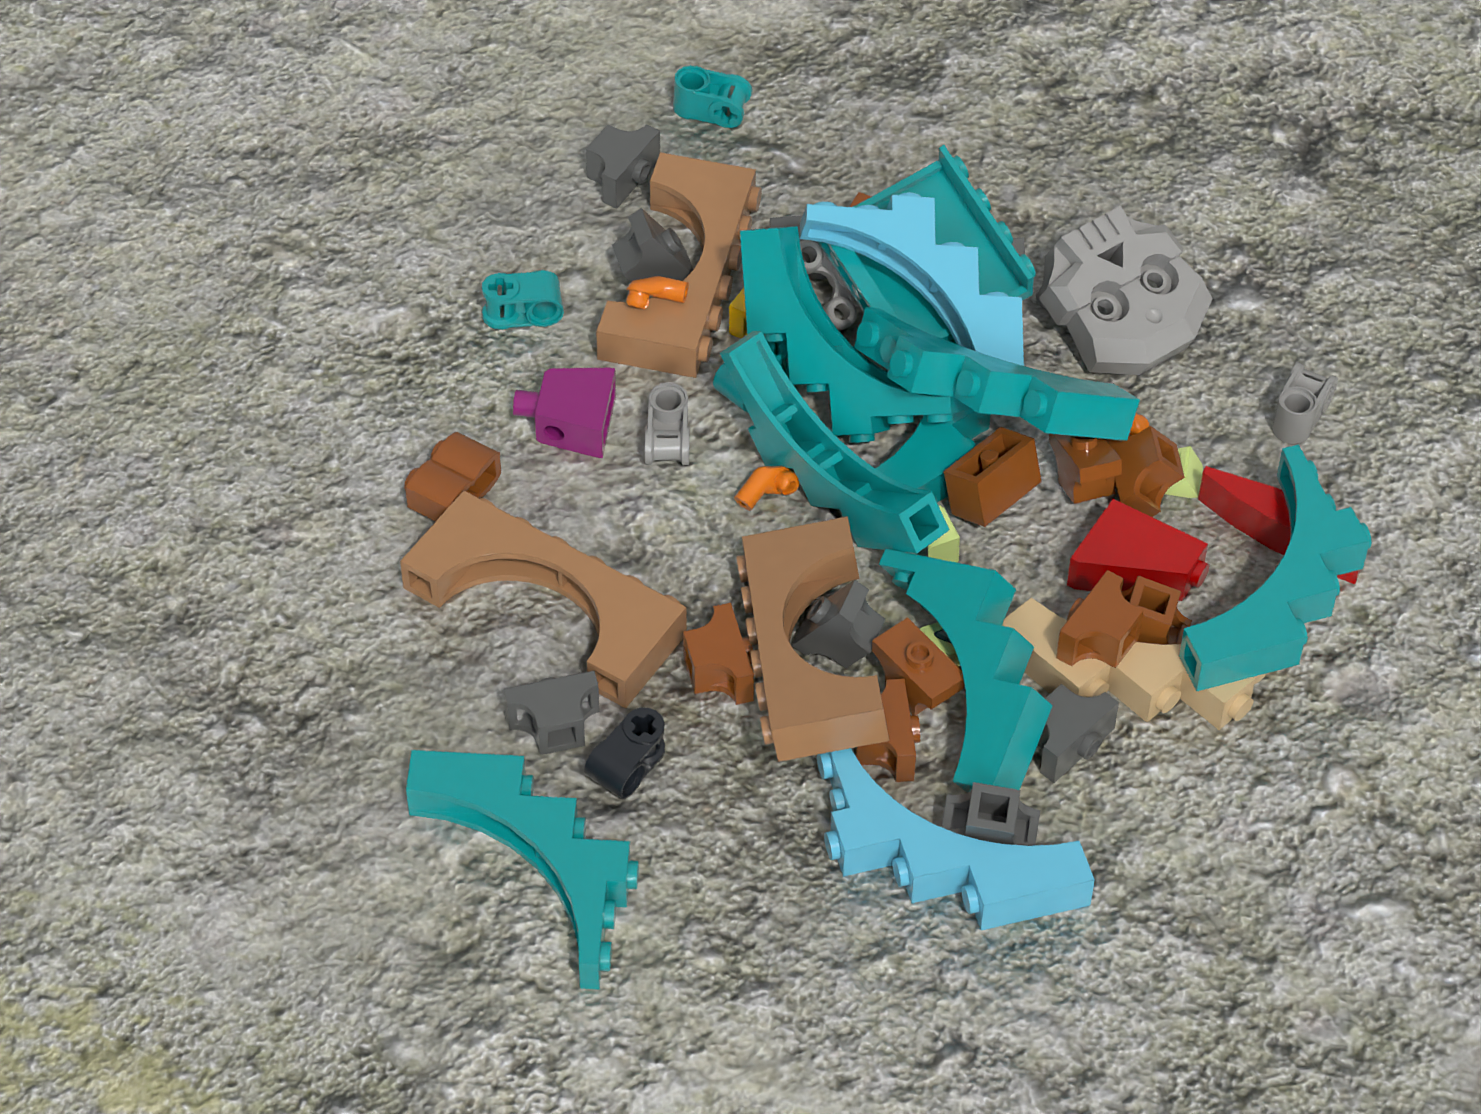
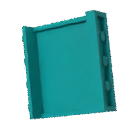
M945 145L939 147L938 161L854 206L856 208L861 205H873L879 209L886 210L892 195L908 192L917 193L921 197L935 198V244L942 245L947 242H958L965 247H978L980 295L990 292H1003L1009 297H1022V301L1033 295V281L1036 271L1032 262L1025 254L1019 256L1012 245L1014 241L1007 225L1003 221L996 222L990 213L991 205L982 189L973 188L967 179L969 178V173L964 162L958 155L952 157ZM817 241L863 312L866 307L880 308L903 322L946 341L954 339L937 311L905 279L865 255L844 247Z

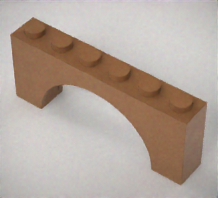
M660 152L650 179V210L667 214L683 223L695 235L703 252L693 271L683 280L689 283L685 303L652 297L649 298V306L646 309H639L628 306L626 302L607 300L596 331L597 360L687 377H697L701 362L708 363L713 344V339L710 337L711 332H718L723 314V307L720 306L721 301H728L730 298L733 277L730 276L731 271H738L742 259L740 231L751 230L752 217L750 213L751 211L757 212L760 206L762 188L756 187V169Z
M463 491L400 561L403 588L439 608L454 595L465 589L494 581L533 583L552 589L567 597L585 612L599 636L597 645L587 660V672L595 671L600 695L624 708L628 707L682 641L683 631H687L686 607L676 598L658 593L645 586L638 578L618 572L607 566L600 558L592 555L588 556L569 546L562 538L550 536L533 527L527 520L521 517H514L496 508L489 500L477 498L466 491Z
M848 516L742 536L744 555L736 556L741 583L749 581V586L741 587L746 614L753 613L754 615L752 618H746V626L750 644H758L759 648L750 651L755 678L763 677L764 681L755 683L760 711L768 710L769 714L768 716L760 717L765 745L774 743L777 759L780 762L890 741L877 675L848 677L825 672L806 662L790 645L792 631L797 620L816 598L838 585L860 579Z

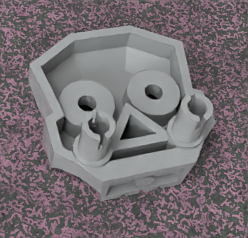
M1121 205L1107 212L1104 216L1102 215L1092 220V222L1079 227L1077 230L1069 232L1057 241L1045 256L1044 279L1042 286L1036 293L1038 304L1049 312L1057 325H1067L1089 372L1141 375L1184 351L1195 339L1213 298L1202 277L1180 257L1183 247L1166 224L1154 225L1136 221L1126 216ZM1147 280L1154 281L1157 284V288L1151 287ZM1097 307L1105 308L1108 315L1100 313Z

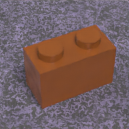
M1000 427L944 471L952 515L986 527L1041 483L1035 439Z

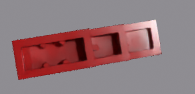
M1205 466L1198 500L1236 529L1269 549L1285 555L1290 543L1291 528L1289 511L1282 489ZM1361 569L1337 575V578L1356 584Z

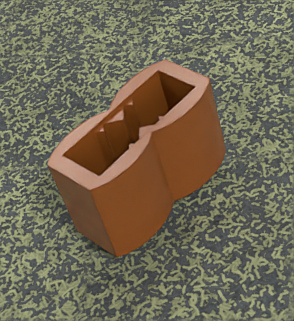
M454 432L445 440H441L435 445L430 460L426 461L419 468H414L407 476L404 485L407 507L437 521L463 491L477 498L484 497L501 475L500 452L459 432Z

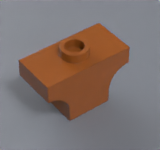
M1152 426L1135 435L1129 434L1127 441L1106 439L1122 460V475L1115 476V486L1118 489L1120 502L1151 517L1160 513L1161 501L1166 491L1172 485L1185 478L1177 444Z
M1049 434V444L1053 449L1057 462L1058 483L1074 504L1115 494V476L1122 475V460L1106 439Z
M1107 570L1085 599L1078 598L1074 602L1068 613L1067 622L1059 633L1057 659L1070 666L1084 659H1097L1114 668L1119 665L1139 639L1144 611L1129 603L1121 593L1122 577Z
M1137 576L1134 585L1130 589L1121 591L1123 597L1129 603L1144 610L1140 635L1136 642L1159 645L1181 644L1184 628L1190 627L1192 620L1182 615L1177 608L1181 591Z
M731 603L713 606V617L705 626L683 631V659L694 694L719 691L729 695L735 704L738 705L754 701V673L751 666L750 653L753 647L750 644L749 637L742 638Z
M908 617L872 640V652L880 661L885 672V687L886 680L905 678L909 710L912 715H917L926 708L932 710L965 688L962 670Z
M905 678L886 680V687L881 693L890 741L855 747L853 750L861 766H881L893 775L895 782L914 781L916 763L915 743H920L918 715H910Z

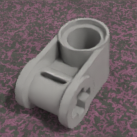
M1297 362L1290 372L1286 385L1279 394L1272 425L1273 434L1285 443L1299 444L1306 441L1322 413H1325L1334 396L1338 377L1334 375L1328 378L1304 369V364Z
M660 383L649 394L648 425H646L645 464H652L654 460H679L682 465H689L690 426H688L687 392L677 383Z

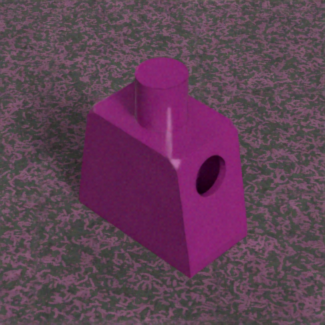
M550 368L544 372L540 392L515 391L513 415L535 418L536 440L541 444L596 458H603L616 400L615 368Z

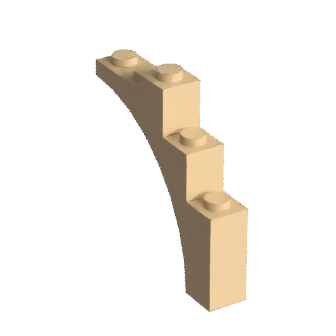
M1030 598L1009 614L1002 626L1014 628L1034 646L1024 673L1048 693H1052L1061 684L1082 697H1095L1109 691L1146 722L1150 721L1159 712L1167 713L1181 699L1215 728L1220 730L1232 719L1238 721L1249 712L1254 702L1251 698L1254 684L1260 682L1266 675L1262 674L1196 692L1179 657L1181 644L1159 645L1136 642L1116 668L1097 659L1080 660L1073 666H1070L1056 658L1059 633L1067 620L1059 617L1033 598Z

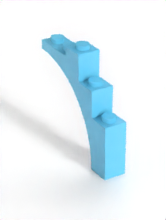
M911 192L892 195L886 210L879 209L873 205H861L856 208L842 207L831 202H818L806 205L800 221V239L844 247L886 266L905 279L932 305L948 327L957 345L1024 366L1022 297H1009L1003 292H990L980 295L978 247H965L958 242H947L942 245L935 244V198L921 197L919 194Z
M851 748L817 755L820 775L823 780L830 779L833 788L829 792L833 810L831 812V830L824 833L825 846L830 860H838L843 877L893 866L896 882L899 887L906 886L911 903L962 892L965 909L968 914L975 913L981 931L1091 906L1095 879L1080 841L1054 845L1026 846L994 843L957 834L923 819L894 800L861 766Z

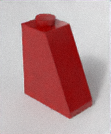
M1112 499L1070 558L1067 586L1076 590L1091 591L1106 571L1109 570L1123 578L1122 591L1130 589L1134 585L1137 576H1141L1181 591L1178 601H1183L1193 586L1199 588L1208 574L1210 564L1205 562L1208 543Z

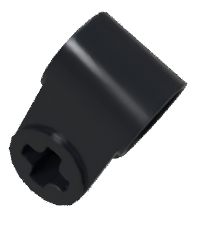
M641 707L632 710L613 732L591 752L584 766L585 775L621 799L630 797L639 787L645 776L662 760L665 754V742L662 737L665 729L663 717L651 708Z

